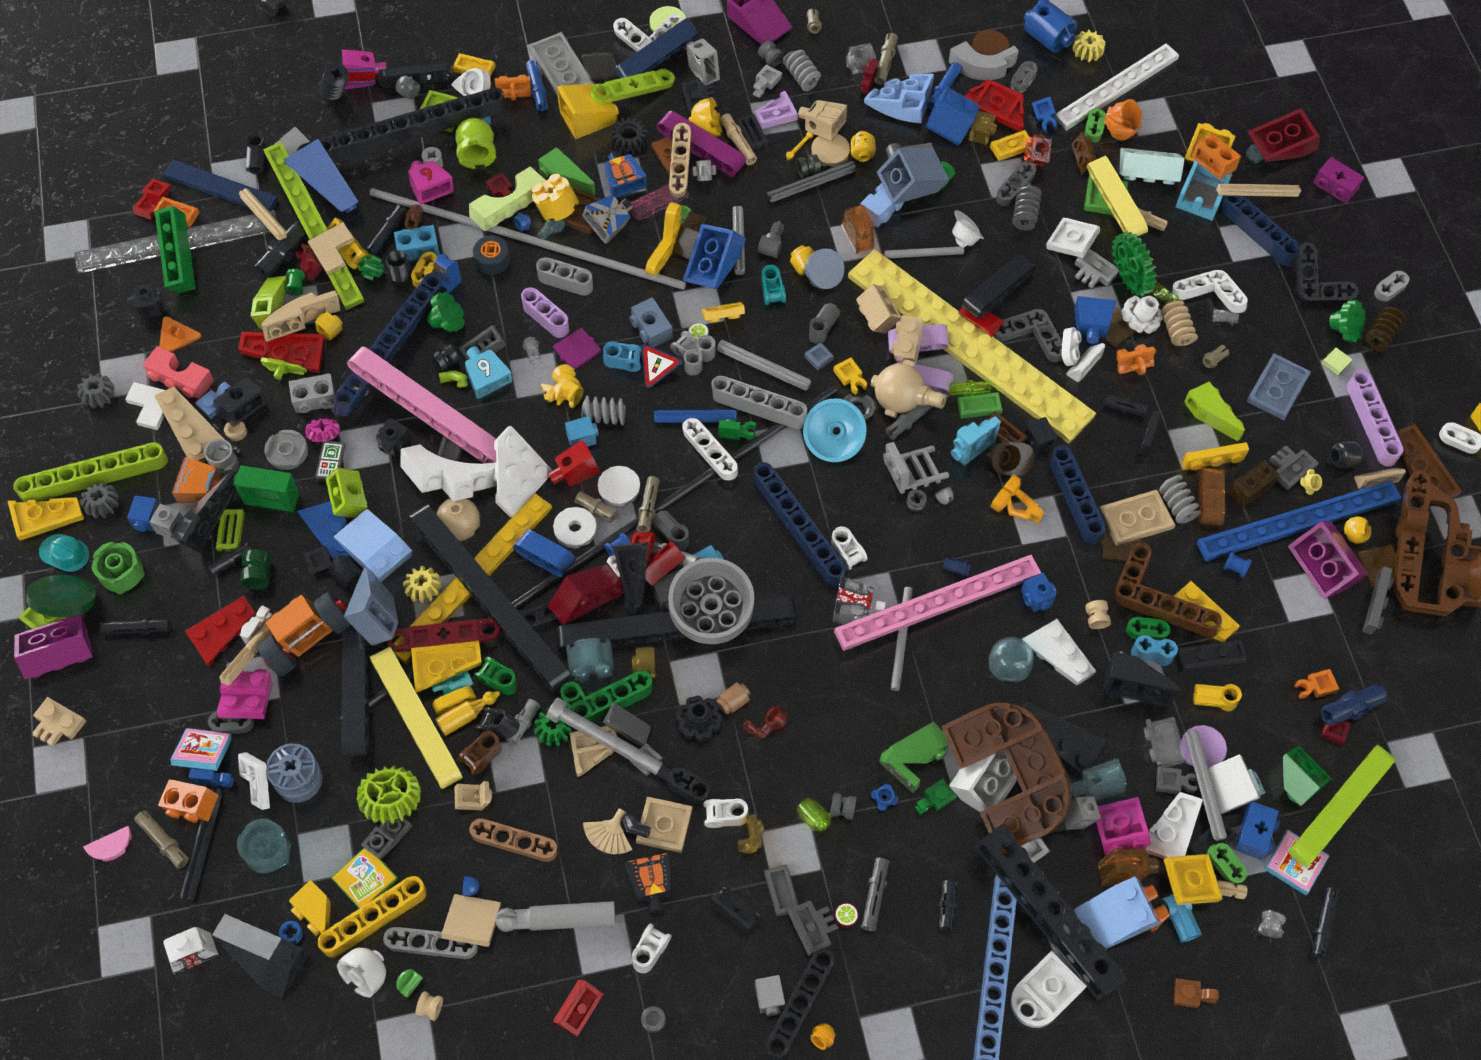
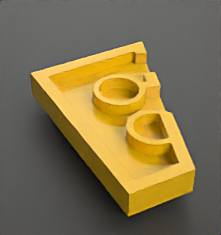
M77 497L56 498L38 502L36 500H27V502L19 503L8 501L16 535L20 541L84 519Z
M1192 581L1174 595V597L1211 609L1221 615L1222 624L1220 631L1213 638L1225 642L1239 629L1240 625ZM1170 606L1162 607L1165 611L1173 610ZM1189 613L1184 615L1187 619L1195 618ZM1212 621L1205 622L1210 627L1216 626Z

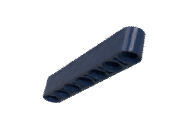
M767 462L757 464L754 470V483L824 580L831 586H839L841 577L845 578L846 566L772 465ZM761 474H766V475H768V476H767V477H761L760 475H761ZM772 490H778L779 492H778V493H773V492H771V491H772ZM790 506L791 509H785L783 507ZM801 522L803 525H796L795 523ZM808 538H813V539H815L816 541H814V542H809V541H807L806 539H808ZM819 555H826L827 558H820ZM832 571H837V572H839L840 574H839V575H833V574L830 573V572H832Z

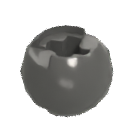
M405 75L398 79L396 91L411 100L419 94L420 84Z

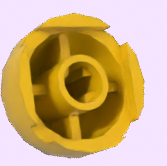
M712 97L703 99L694 105L689 121L715 137L721 136L722 124L720 122V113H717L714 107L718 106Z

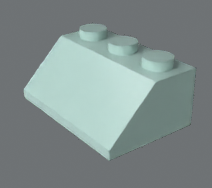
M1121 148L1119 173L1126 180H1136V177L1144 178L1143 181L1155 182V179L1163 180L1164 184L1174 185L1175 181H1181L1184 158L1176 153Z

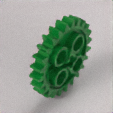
M1124 232L1116 236L1112 246L1115 252L1112 255L1115 257L1113 262L1117 264L1119 278H1123V284H1127V289H1131L1132 294L1136 293V296L1142 297L1153 292L1155 288L1154 283H1157L1154 277L1157 274L1153 271L1156 266L1152 264L1153 258L1149 256L1150 250H1146V244H1142L1141 238L1137 239V235L1132 234V232Z

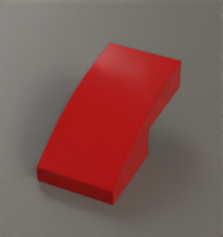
M152 179L142 190L143 197L133 207V213L151 220L155 216L153 211L162 197H167L171 188L170 184Z

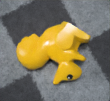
M567 364L557 366L552 373V378L557 384L555 386L541 384L544 399L547 402L556 400L559 406L566 399L569 401L570 408L574 409L582 399L583 388L578 379L574 377L576 373L573 367Z

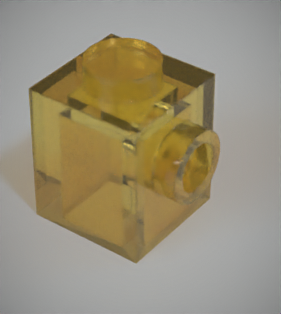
M978 111L971 127L969 140L987 145L990 136H994L997 129V124H994L996 115Z

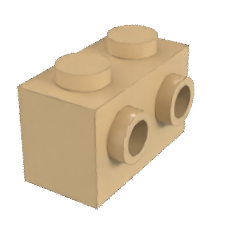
M872 284L856 299L860 306L859 310L865 315L868 320V326L874 332L886 334L897 324V321L901 320V315L885 287Z
M902 315L901 321H897L895 333L898 334L897 341H893L891 353L894 354L897 362L907 359L917 364L924 329L922 318Z

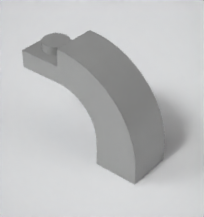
M965 41L951 48L948 62L950 64L955 62V65L959 63L962 66L960 73L969 78L995 80L1004 77L1007 68L1012 67L1016 63L1019 50L1012 46L996 55H982Z

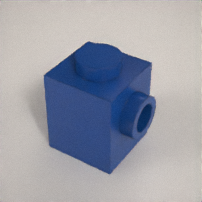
M135 495L127 517L135 530L141 532L146 530L154 531L149 521L159 506L156 498Z

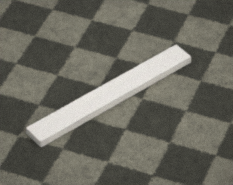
M1164 44L1056 113L1054 119L1066 131L1086 119L1092 109L1103 108L1178 60L1179 54L1168 44Z

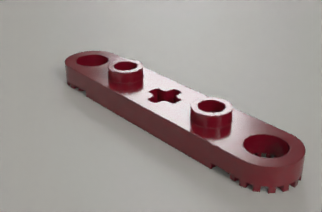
M487 618L412 626L403 629L397 628L393 638L395 636H402L405 639L404 643L396 646L392 643V639L387 640V645L391 647L393 652L411 651V648L475 641H479V643L491 642L498 638L500 627L496 620ZM491 625L495 628L493 634L487 635L482 631L483 627ZM443 630L446 631V634H450L446 636L445 640H442L441 636H437Z

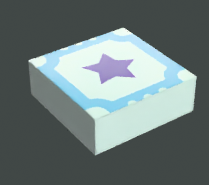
M1249 769V774L1259 796L1265 794L1257 773Z

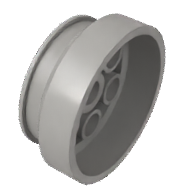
M704 558L693 561L683 567L671 583L668 596L670 616L677 629L691 640L704 644H719L729 641L738 636L751 620L754 609L753 586L745 572L727 560ZM718 584L721 585L722 588L720 590H714L711 588V586ZM692 590H698L701 592L697 596L690 594ZM729 599H736L738 603L731 605L727 601ZM713 604L717 608L715 610H708L706 606ZM687 610H693L695 614L692 616H687L684 614V612ZM730 619L733 623L725 625L722 623V620ZM707 624L711 626V629L704 631L700 627Z

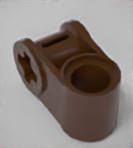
M491 731L482 733L459 754L458 761L464 762L471 770L473 776L478 775L500 754L502 746L498 736ZM487 742H495L493 747L485 748Z

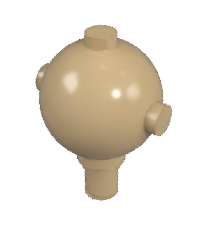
M903 359L902 364H893L886 367L879 375H874L871 380V387L875 388V395L879 404L886 409L884 414L892 418H896L897 414L907 413L918 405L923 407L931 405L942 409L946 403L947 396L935 392L929 386L924 385L922 376L914 368L915 362Z

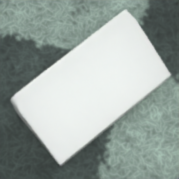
M1101 343L1089 347L1080 357L1077 364L1070 368L1067 375L1076 382H1080L1102 357L1105 344Z

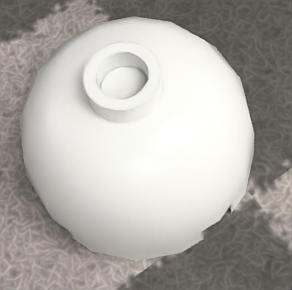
M366 948L353 949L344 955L337 964L339 974L347 984L352 981L358 986L354 991L364 997L370 998L383 985L386 977V968L383 963L384 958L376 950L371 951Z

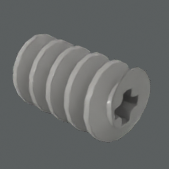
M791 51L784 56L783 64L790 71L791 75L794 76L802 90L807 92L812 90L817 85L821 73L817 71L816 66H813V62L805 55V51Z
M586 396L582 405L581 418L589 416L592 422L595 417L596 423H600L603 418L605 424H608L611 419L614 425L620 419L621 425H624L626 405H623L621 398L618 404H615L614 398H611L608 404L605 397L602 398L601 403H598L596 396L592 402H590L589 396Z
M1176 475L1166 480L1161 485L1159 492L1164 495L1163 499L1168 502L1167 506L1172 509V515L1176 516V522L1182 524L1198 517L1201 511H1195L1199 507L1198 503L1191 504L1195 497H1187L1191 490H1183L1187 483H1179L1183 476Z

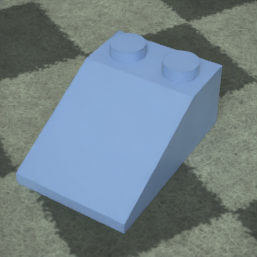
M368 509L334 536L335 540L363 569L367 568L380 582L405 563L412 553V550Z
M1135 876L1111 887L1074 909L1078 919L1089 927L1091 935L1105 949L1160 925L1140 880Z

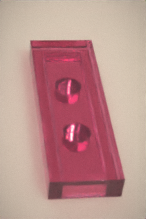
M679 179L675 187L676 191H679L681 188ZM668 184L631 201L632 209L630 211L636 220L639 221L667 208L671 202L677 203L688 198L689 193L687 191L683 197H674L670 193Z

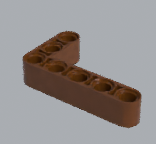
M1145 543L1135 544L1116 587V602L1123 607L1164 620L1167 623L1203 636H1216L1222 624V617L1218 612L1141 585L1150 564L1152 551L1149 545ZM1144 554L1146 557L1138 558L1136 555ZM1135 572L1139 576L1131 577L1128 573ZM1128 591L1131 595L1123 596L1120 592ZM1144 598H1148V599H1150L1152 602L1149 603V604H1146V603L1142 602L1141 600L1144 599ZM1170 606L1173 610L1165 611L1162 607ZM1189 613L1195 618L1187 619L1184 615ZM1212 621L1216 626L1210 627L1205 622Z

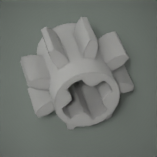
M711 160L696 161V166H692L693 176H697V181L712 180V175H716V165H711Z

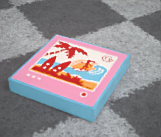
M186 728L170 759L171 765L217 771L232 740L231 733Z
M1287 830L1264 869L1304 895H1307L1328 860L1329 855L1321 851L1315 860L1305 868L1287 853L1300 838Z

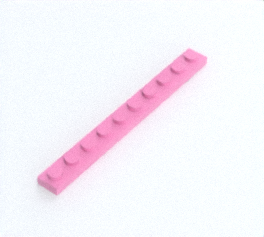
M1032 555L842 625L835 628L834 633L844 651L1024 583V581L1041 574Z

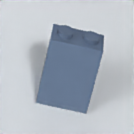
M899 148L877 171L892 204L936 193L949 181L933 148Z

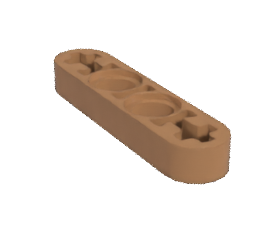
M480 818L474 820L470 825L469 830L472 838L483 844L545 862L552 861L558 854L555 841L544 836ZM481 825L484 826L485 831L492 833V839H489V833L481 832L478 835L475 829H480ZM506 831L509 834V839L503 843L496 840L497 834ZM522 838H529L532 841L527 849L520 848L518 842ZM536 841H539L538 846L542 848L550 845L552 852L544 855L543 850L540 848H536V852H533L536 847Z

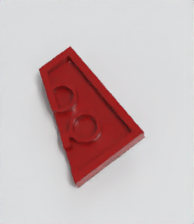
M242 596L185 632L207 666L210 667L219 653H223L228 648L229 642L241 633L243 625L249 622L252 616L256 617V613L245 596Z

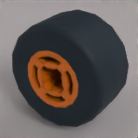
M490 235L480 238L475 243L473 256L479 271L488 275H496L507 269L510 263L508 244L504 239Z

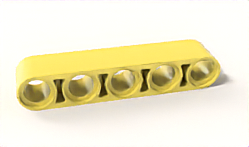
M1104 156L1088 163V172L1122 231L1132 232L1137 237L1147 233L1148 227L1143 216L1109 159Z

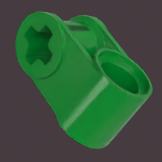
M490 657L484 659L485 663L479 672H475L473 675L481 684L491 687L506 696L514 694L518 689V682L514 672ZM504 680H511L509 684H502Z

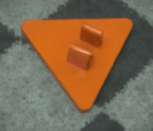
M164 317L159 347L173 352L200 339L202 336L199 332L169 317Z

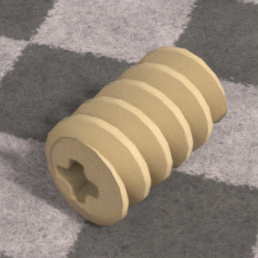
M1183 301L1168 303L1161 311L1169 336L1171 337V342L1176 346L1189 345L1198 338L1197 334H1195V328L1192 327L1191 316L1187 313L1188 308L1183 306Z

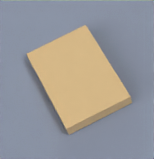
M1157 490L1103 505L1098 509L1116 546L1165 532L1175 527V523Z

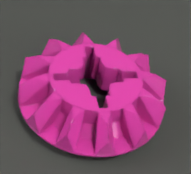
M329 417L326 419L320 418L317 421L312 420L311 424H307L305 433L307 438L312 441L325 442L335 438L340 432V427L336 420H330Z

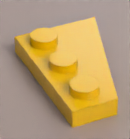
M479 641L411 648L416 693L481 665Z

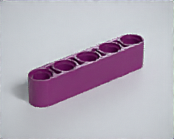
M668 111L657 124L658 131L671 141H673V130L677 124L686 123L691 128L690 152L702 160H711V165H716L718 170L729 176H735L746 162L741 152L673 111ZM685 130L680 132V141H684Z

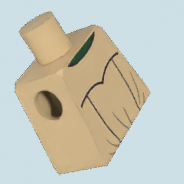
M818 100L811 108L801 107L798 117L805 119L806 131L831 141L846 122L847 105Z

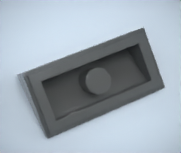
M615 703L612 704L602 722L638 746H645L651 728L650 725Z

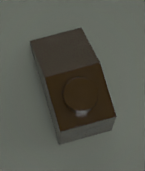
M689 211L680 226L672 250L673 255L687 261L690 260L701 224L708 225V218Z

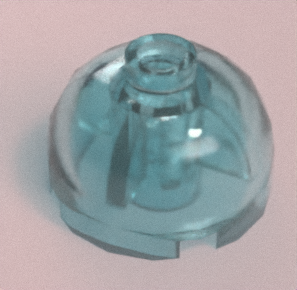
M1005 637L999 640L992 647L989 655V668L993 675L999 680L1012 681V683L1024 680L1030 674L1034 663L1031 647L1024 640L1017 637Z

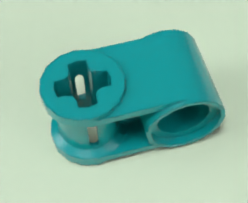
M774 265L765 266L761 277L765 305L779 301L785 303V288L782 284L779 269Z

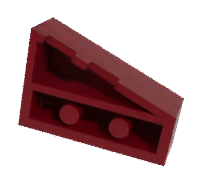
M609 564L568 575L548 607L560 622L565 625L608 601L620 597L624 592L621 578L616 575Z

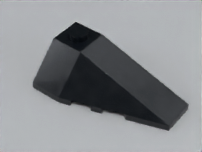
M231 470L181 518L180 522L173 528L172 539L199 553L202 552L236 491V487L233 484L236 471Z

